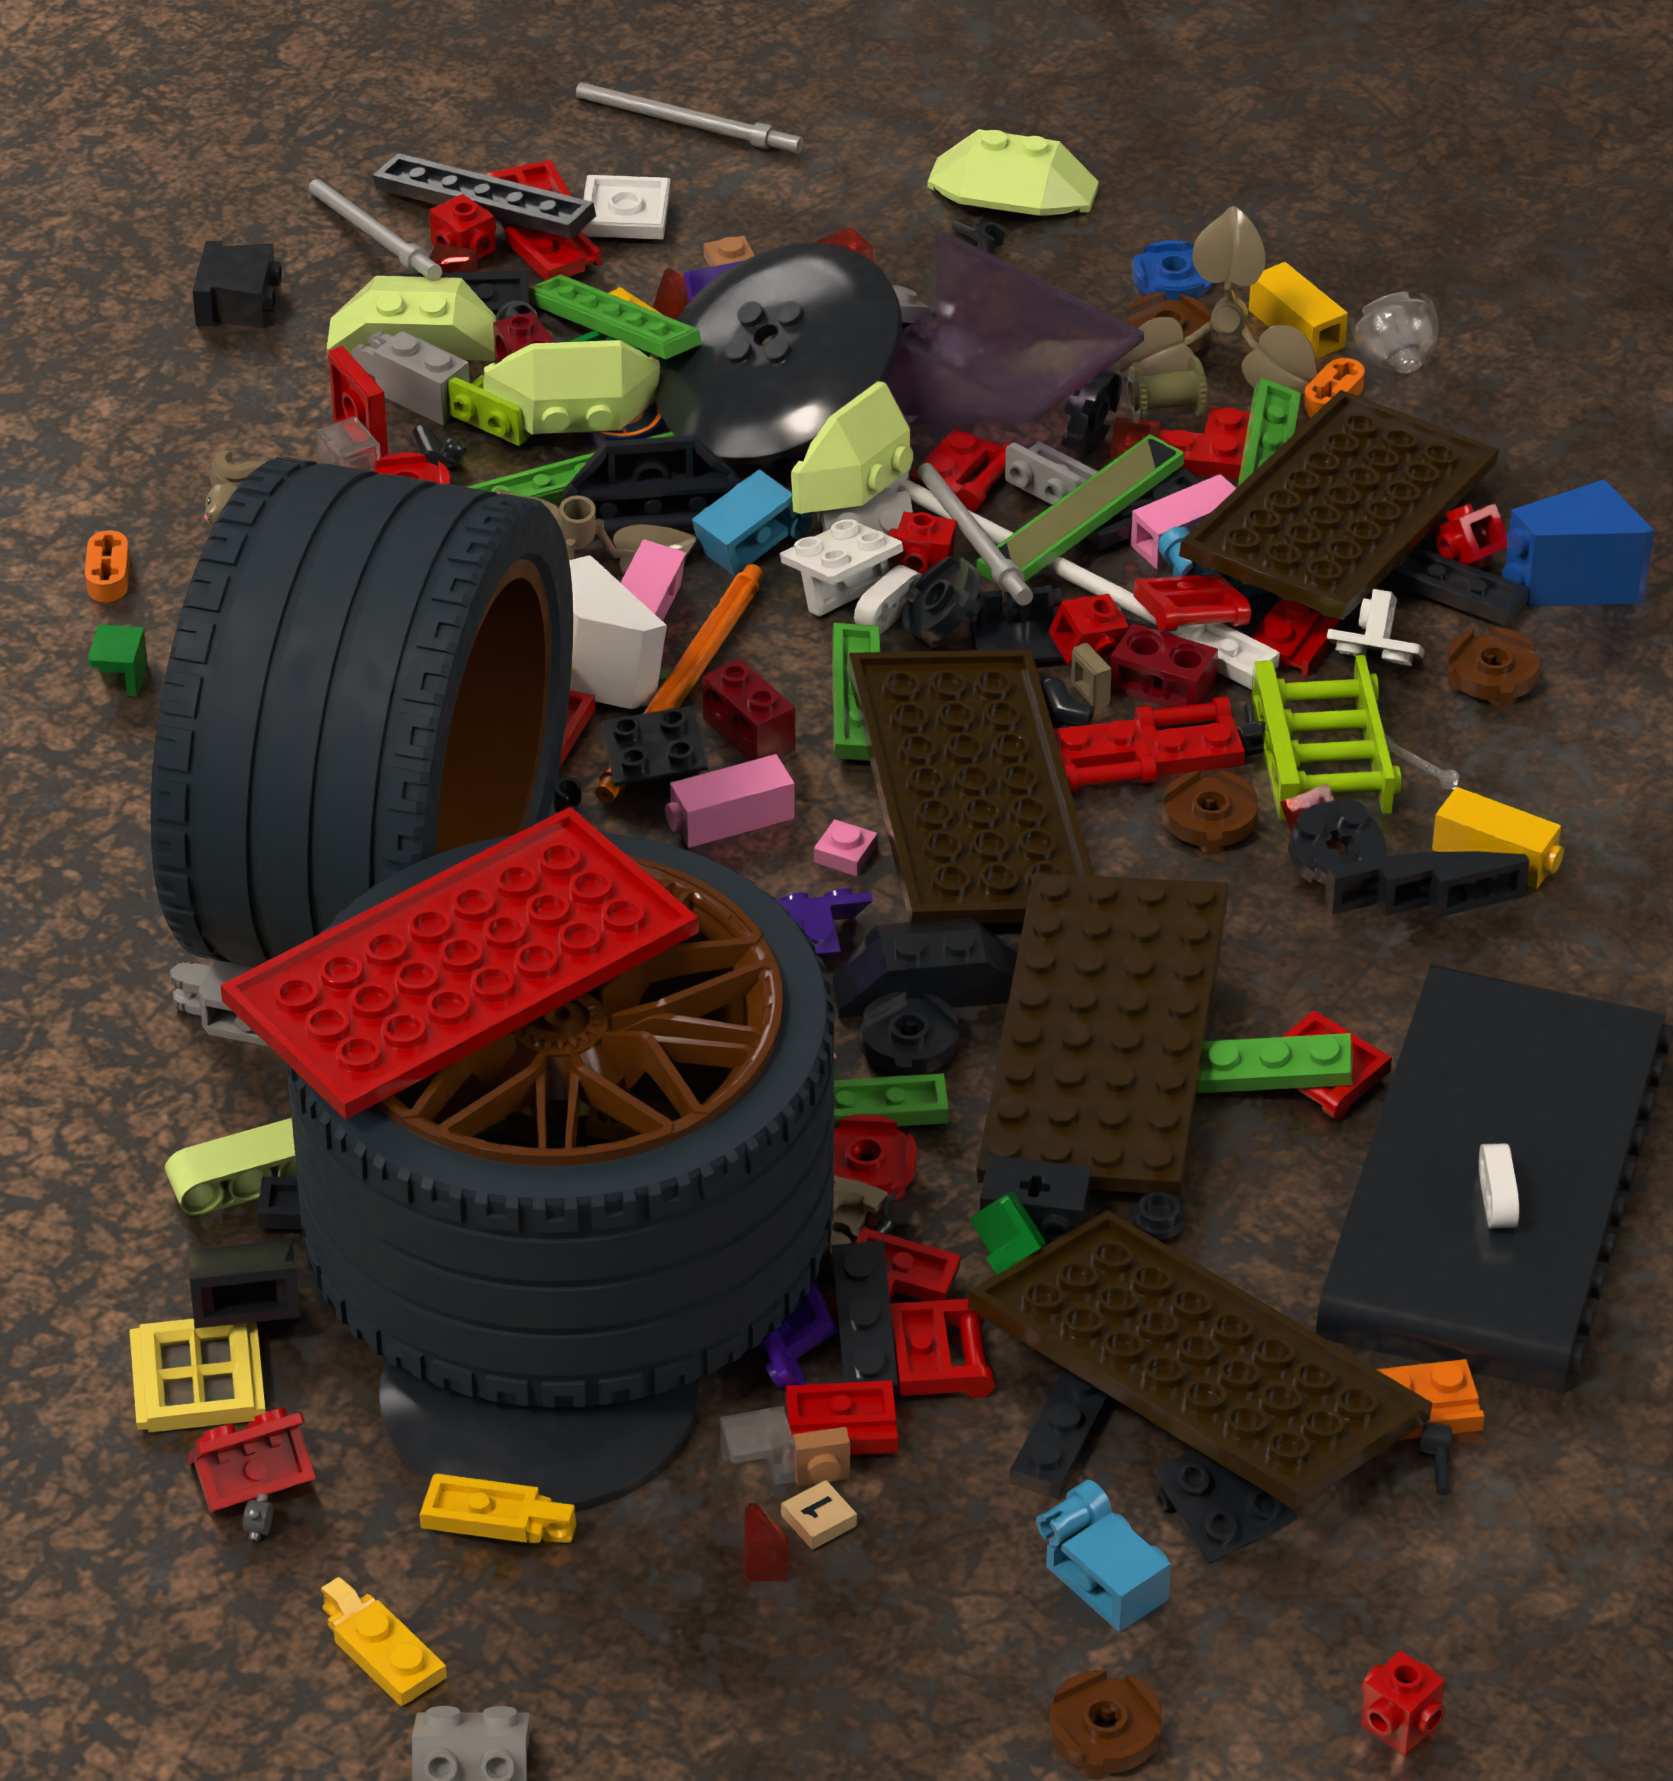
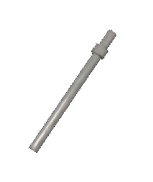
M580 82L576 88V97L579 99L747 140L754 147L766 150L775 147L794 153H800L803 147L802 137L775 131V127L760 122L751 125Z
M314 179L309 184L311 194L398 256L400 263L413 273H421L431 281H436L441 277L442 268L430 259L428 252L415 243H407L322 180Z
M930 463L922 464L918 469V476L951 519L957 520L958 528L992 570L991 576L1002 591L1009 592L1019 605L1030 603L1033 599V593L1023 581L1024 575L1013 560L1004 557L934 466Z

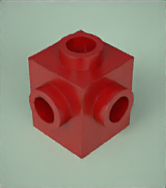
M466 195L456 196L429 210L431 244L462 267L496 251V222L494 216Z
M1471 503L1445 513L1448 522L1433 528L1437 538V549L1441 556L1477 569L1495 562L1492 554L1507 548L1508 545L1506 539L1507 531L1495 503L1475 511Z
M903 512L898 529L891 528L889 536L902 541L903 552L894 556L893 568L897 565H904L923 575L938 561L951 556L954 558L957 520L936 517L924 512Z
M1110 594L1090 597L1082 596L1062 601L1048 633L1067 665L1071 666L1073 647L1088 643L1104 661L1111 659V654L1128 631L1129 626L1124 614L1119 611Z
M1400 1650L1384 1666L1382 1664L1374 1666L1365 1677L1361 1691L1364 1693L1361 1726L1406 1756L1440 1724L1445 1713V1707L1442 1705L1445 1680L1438 1676L1429 1665L1417 1662Z

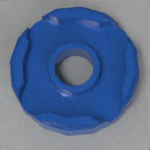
M1165 240L1155 242L1144 247V253L1136 254L1133 258L1132 281L1136 288L1145 295L1166 293V300L1180 301V294L1198 299L1209 293L1215 283H1210L1199 275L1192 259L1194 244L1186 241Z

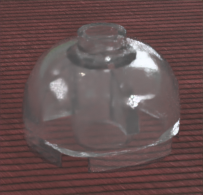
M1397 292L1383 296L1367 304L1362 309L1364 317L1358 323L1353 318L1351 334L1361 356L1375 369L1402 374L1410 373L1417 370L1432 354L1438 344L1439 321L1434 304L1426 294L1420 293L1422 299H1411L1408 292Z

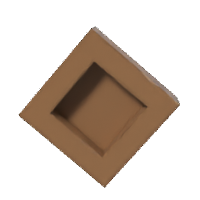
M745 236L725 237L718 241L704 243V258L709 267L743 261L755 256Z
M846 1427L793 1434V1472L797 1486L816 1484L824 1480L832 1482L850 1479V1440Z

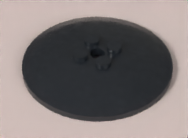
M822 243L795 244L779 247L753 256L733 266L710 282L689 302L676 319L679 322L699 329L702 344L668 359L658 357L660 375L659 384L655 390L657 405L662 418L675 436L695 435L724 463L759 464L776 461L809 449L811 442L831 415L876 382L886 381L896 360L902 336V312L896 292L885 274L875 263L864 255L842 246ZM777 335V337L769 340L766 345L761 346L766 338Z
M387 1358L383 1365L379 1387L381 1420L387 1439L401 1462L428 1487L435 1474L538 1487L540 1495L551 1498V1502L574 1505L575 1512L589 1510L619 1499L643 1486L672 1461L686 1441L696 1417L699 1401V1382L696 1379L694 1382L669 1389L666 1392L612 1404L584 1407L522 1406L488 1401L478 1397L463 1395L451 1389L441 1388L428 1380H421L413 1376L411 1372L404 1368L394 1366L388 1362Z

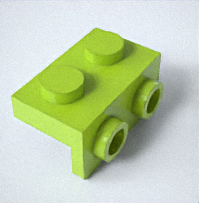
M479 376L472 383L457 377L448 382L449 411L451 416L518 446L533 435L523 429V413L520 406L483 389L484 376Z

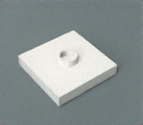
M587 175L583 199L594 202L597 216L581 232L588 237L664 239L671 191L670 178Z

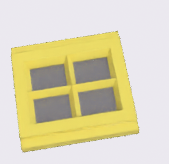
M194 1319L140 1324V1328L130 1329L137 1430L148 1429L150 1433L250 1422L255 1420V1416L266 1412L257 1322L195 1329Z

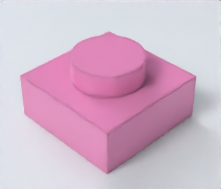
M834 819L814 847V863L858 876L877 849L878 833Z

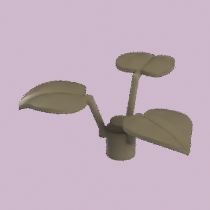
M1231 206L1200 233L1193 247L1192 259L1199 275L1210 283L1224 282L1226 297L1220 299L1211 313V320L1185 338L1181 324L1172 317H1157L1145 322L1132 334L1126 343L1120 359V372L1124 377L1128 378L1129 367L1132 363H1139L1145 376L1187 370L1189 357L1195 356L1188 345L1194 343L1213 329L1225 336L1235 335L1240 332L1247 344L1254 349L1246 355L1242 362V372L1248 383L1255 388L1262 377L1298 391L1302 395L1305 392L1306 386L1318 374L1314 350L1308 338L1295 327L1275 325L1269 327L1261 334L1258 343L1250 333V328L1245 324L1248 317V309L1241 299L1235 297L1232 284L1251 286L1256 283L1263 273L1266 255L1261 236L1253 222L1238 207Z
M499 488L495 490L498 494L526 497L543 502L556 518L562 530L569 560H573L574 550L586 548L594 540L595 534H597L609 556L615 559L620 558V570L624 575L643 539L686 552L685 560L696 543L695 536L676 529L637 524L617 531L612 544L604 530V521L601 519L596 520V507L587 497H568L561 502L558 508L554 504L540 498L516 495Z

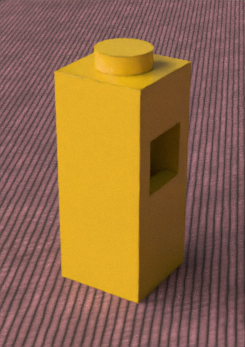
M1286 262L1263 270L1257 282L1250 286L1249 311L1268 327L1289 325L1300 330L1310 341L1314 350L1315 360L1345 348L1348 312Z
M1459 787L1453 790L1435 815L1432 850L1437 852L1480 851L1526 854L1530 860L1527 886L1535 889L1539 887L1548 873L1554 874L1558 870L1564 854V848L1559 846L1561 825Z

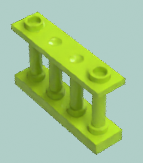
M1356 655L1354 679L1285 683L1284 678L1277 679L1273 660L1254 661L1252 701L1255 705L1257 720L1265 722V732L1262 734L1263 751L1279 820L1298 819L1299 799H1306L1307 794L1377 790L1382 814L1392 813L1393 794L1401 793V772L1399 765L1392 766L1376 702L1379 695L1378 678L1376 673L1369 674L1365 655ZM1354 698L1357 710L1292 713L1291 709H1284L1283 706L1286 705V701ZM1362 728L1364 736L1362 741L1299 744L1297 739H1290L1293 732ZM1369 759L1372 772L1306 775L1305 771H1297L1300 763Z

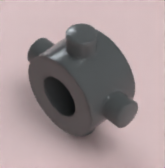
M259 1493L257 1499L249 1500L245 1508L243 1530L249 1533L248 1539L258 1542L260 1535H268L272 1525L273 1504L267 1502L268 1495Z

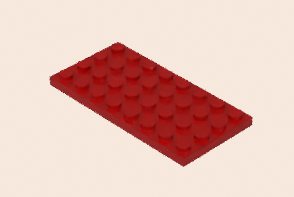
M568 807L221 984L222 1001L347 1120L698 934V917L572 807Z

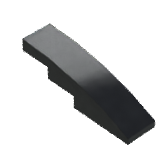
M1480 851L1422 852L1375 857L1329 866L1327 868L1325 904L1332 915L1377 904L1384 916L1430 906L1435 916L1439 918L1524 897L1526 895L1530 860L1526 854Z

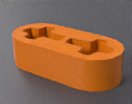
M1338 358L1329 362L1305 388L1303 405L1305 414L1311 418L1340 390L1359 396L1364 389V366L1350 358Z
M107 530L94 534L88 540L85 579L87 593L93 600L112 602L122 598L127 592L130 555L128 540L124 534L118 531ZM111 552V556L105 555L106 553ZM104 576H110L109 580H104Z

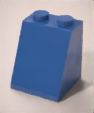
M1603 479L1512 509L1510 527L1506 535L1508 545L1503 578L1529 587L1527 606L1638 604L1645 601L1654 529Z

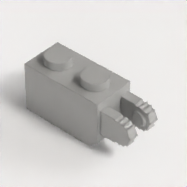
M379 330L370 335L369 347L366 344H358L353 348L351 356L368 374L375 377V382L384 391L385 398L441 425H445L454 418L450 415L448 382L457 377L470 383L469 362L404 331H400L395 336Z
M214 960L211 966L183 962L177 963L176 966L170 969L171 985L177 988L175 991H172L173 1006L177 1008V1011H187L189 1014L201 1016L202 1026L208 1035L268 1046L222 1001L221 984L253 969V967Z

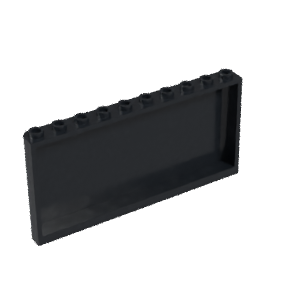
M1430 965L1323 1287L1318 1308L1316 1334L1328 1341L1426 1363L1467 1359L1471 1373L1564 1393L1569 1373L1579 1375L1585 1343L1578 1341L1580 1335L1590 1337L1596 1306L1589 1305L1590 1298L1597 1300L1601 1298L1606 1269L1599 1268L1600 1262L1609 1264L1611 1262L1616 1233L1609 1232L1610 1226L1619 1228L1621 1226L1626 1197L1619 1196L1621 1190L1627 1192L1631 1190L1636 1162L1629 1161L1630 1155L1640 1157L1646 1127L1639 1126L1640 1121H1650L1655 1093L1649 1092V1087L1659 1088L1665 1059L1658 1058L1659 1053L1667 1055L1669 1053L1673 1036V1025L1665 1024L1666 1013ZM1508 1143L1518 1190V1225L1516 1228L1490 1229L1487 1222L1479 1176L1481 1144Z

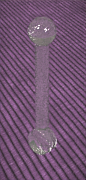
M1384 734L1388 751L1440 779L1442 787L1454 789L1458 786L1460 775L1456 771H1443L1396 745L1390 735Z

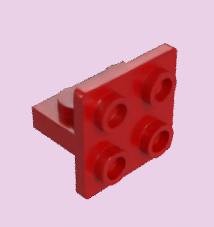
M285 1407L255 1416L254 1421L247 1423V1429L236 1432L234 1424L231 1423L202 1433L203 1437L196 1439L197 1445L186 1457L189 1466L195 1465L210 1513L236 1506L249 1500H255L259 1493L270 1495L312 1482L316 1479L300 1430V1426L305 1423L302 1412L288 1416Z

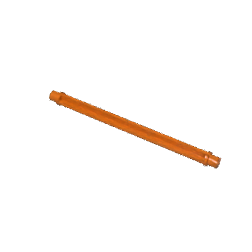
M748 564L742 572L736 574L720 599L719 604L713 609L674 667L673 672L667 677L643 714L679 708L754 595L758 592L760 588L759 583L764 576L759 566ZM610 763L599 778L600 783L595 790V795L600 801L611 803L618 794L625 791L628 785L615 786Z

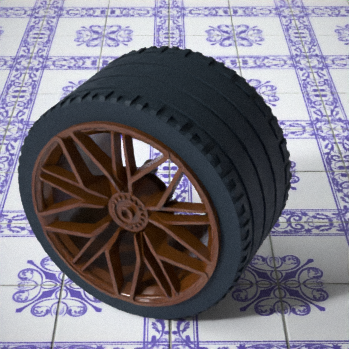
M291 457L270 459L249 474L237 487L222 509L210 532L184 600L167 665L154 746L150 824L155 884L167 925L181 947L189 954L255 968L319 935L322 930L332 924L333 918L338 913L349 907L352 901L389 876L431 856L483 840L515 835L549 817L560 764L570 693L573 653V591L569 556L562 530L556 518L543 502L526 497L498 494L493 491L451 484H439L434 481L393 474H380L375 471L328 463L321 464Z
M602 833L698 917V934L347 1120L287 1064L304 1249L306 1250L309 1268L313 1269L314 1281L317 1287L322 1290L326 1303L336 1308V1317L341 1323L350 1326V1332L357 1339L366 1341L369 1344L370 1350L377 1355L385 1356L389 1363L396 1367L404 1368L411 1372L413 1376L421 1380H428L441 1388L451 1389L463 1395L478 1397L488 1401L541 1407H584L612 1404L666 1392L669 1389L694 1382L702 1376L710 1375L727 1363L736 1361L747 1350L754 1349L762 1343V1339L767 1334L775 1332L781 1326V1321L790 1317L796 1310V1302L805 1298L810 1291V1283L815 1281L819 1274V1262L825 1260L828 1252L834 1216L833 996L830 995L829 976L825 974V965L822 958L816 955V946L810 938L805 936V930L800 923L791 919L790 912L784 906L776 903L775 898L769 893L759 889L755 883L711 859L675 846L644 838ZM513 835L457 847L431 856L389 876L352 901L349 907L338 913L333 918L332 924L322 930L321 933ZM629 1090L645 1093L673 1104L682 1117L675 1121L669 1120L630 1095ZM595 1113L604 1123L607 1122L609 1115L611 1116V1124L623 1123L641 1133L640 1135L611 1143L575 1147L578 1118ZM507 1117L506 1131L516 1139L531 1138L532 1125V1132L538 1135V1148L497 1144L473 1138L472 1136ZM547 1118L567 1119L565 1148L547 1147Z

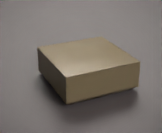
M1088 643L1073 647L1071 684L1095 709L1110 704L1112 668Z

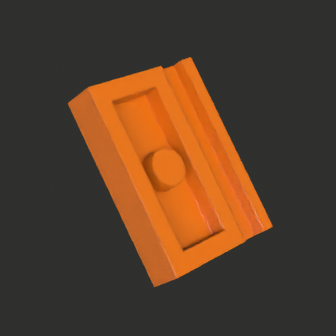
M1467 1359L1376 1369L1432 1402L1430 1422L1450 1426L1452 1434L1483 1431L1485 1416L1483 1410L1479 1408V1397ZM1423 1425L1400 1440L1421 1438Z

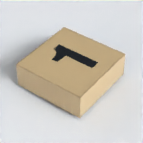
M827 1480L781 1503V1516L812 1550L857 1526V1513Z

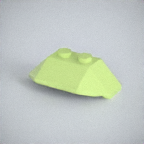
M978 129L937 158L928 179V188L933 191H939L943 196L958 204L1045 216L1066 214L1075 210L1079 213L1090 212L1099 189V181L1060 141L1048 140L1040 136L1027 137L1007 134L999 130L987 131Z
M375 276L331 317L326 350L327 356L329 350L343 346L350 354L358 344H366L369 347L370 335L380 330L392 336H395L400 331H404L463 360L495 361L493 322H496V316L462 278L440 277L436 281H431L426 277Z
M621 340L533 343L508 355L498 364L492 363L484 367L483 389L520 406L523 413V429L531 434L618 431L656 401L655 390L659 384L660 363L659 360L646 356L640 350Z
M876 382L831 415L811 442L804 461H798L791 471L793 512L803 514L863 506L911 469L913 450L910 448V428L886 383Z

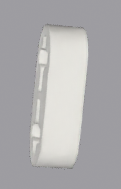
M897 565L861 596L854 612L855 623L879 626V634L887 630L902 617L907 599L914 604L916 597L921 592L915 585L922 574L904 565Z
M1508 1143L1481 1144L1479 1151V1176L1488 1226L1490 1229L1516 1228L1519 1219V1199L1510 1147Z

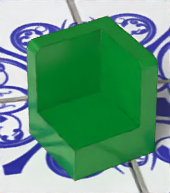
M98 624L88 655L89 666L98 668L99 672L125 673L127 695L138 697L148 664L144 627Z
M1013 1190L970 1218L973 1227L991 1253L986 1259L996 1275L1046 1244V1241Z

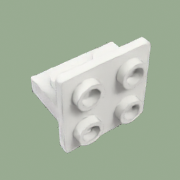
M846 519L832 524L831 529L815 537H805L796 541L794 547L781 552L780 557L783 564L801 571L808 610L810 613L820 617L861 597L872 585L890 571L887 559L903 552L902 541L888 536L881 531L874 530L855 520Z
M1373 589L1371 599L1363 598L1359 626L1366 630L1365 635L1328 629L1327 639L1332 644H1336L1335 650L1339 651L1340 654L1348 656L1365 655L1366 657L1367 650L1382 652L1381 658L1385 662L1411 666L1413 658L1423 660L1425 652L1419 644L1390 639L1397 598L1392 592Z

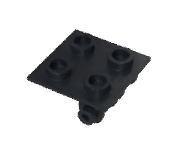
M1051 585L1029 588L1033 593V599L1027 605H1019L1016 601H1012V596L1009 592L1004 591V602H1002L1001 590L979 591L977 597L982 600V606L977 615L969 621L976 650L1031 649L1034 662L1064 660L1048 633L1062 602L1060 588L1052 589Z
M693 706L670 708L664 711L600 721L615 786L670 777V782H675L699 775L698 772L709 770Z
M1196 1449L1153 1470L1160 1481V1489L1154 1492L1156 1503L1163 1511L1172 1508L1178 1512L1208 1564L1298 1518L1293 1508Z

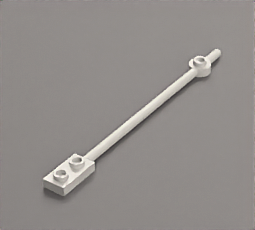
M909 471L887 487L894 488L897 492L909 491L912 502L943 518L951 519L930 490L909 480ZM969 511L993 543L998 545L1013 534V532ZM1060 556L1044 567V569L1095 595L1110 594L1113 601L1120 604L1122 609L1156 625L1155 617L1133 597V593ZM1223 623L1178 626L1177 630L1168 631L1178 637L1218 648L1217 672L1251 690L1254 661L1273 660L1274 669L1279 667L1280 652Z

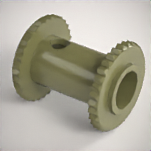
M1189 357L1187 370L1145 376L1139 363H1132L1129 367L1127 380L1128 401L1134 420L1138 424H1144L1147 418V410L1154 408L1161 409L1191 405L1193 413L1197 418L1205 414L1208 397L1207 380L1202 363L1198 357Z

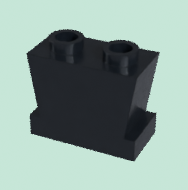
M223 241L205 242L192 291L196 326L213 327L214 322L264 329L268 312L275 311V286L280 287L282 281L281 261H275L273 243L223 246Z
M293 1239L188 1250L189 1280L195 1329L301 1317Z

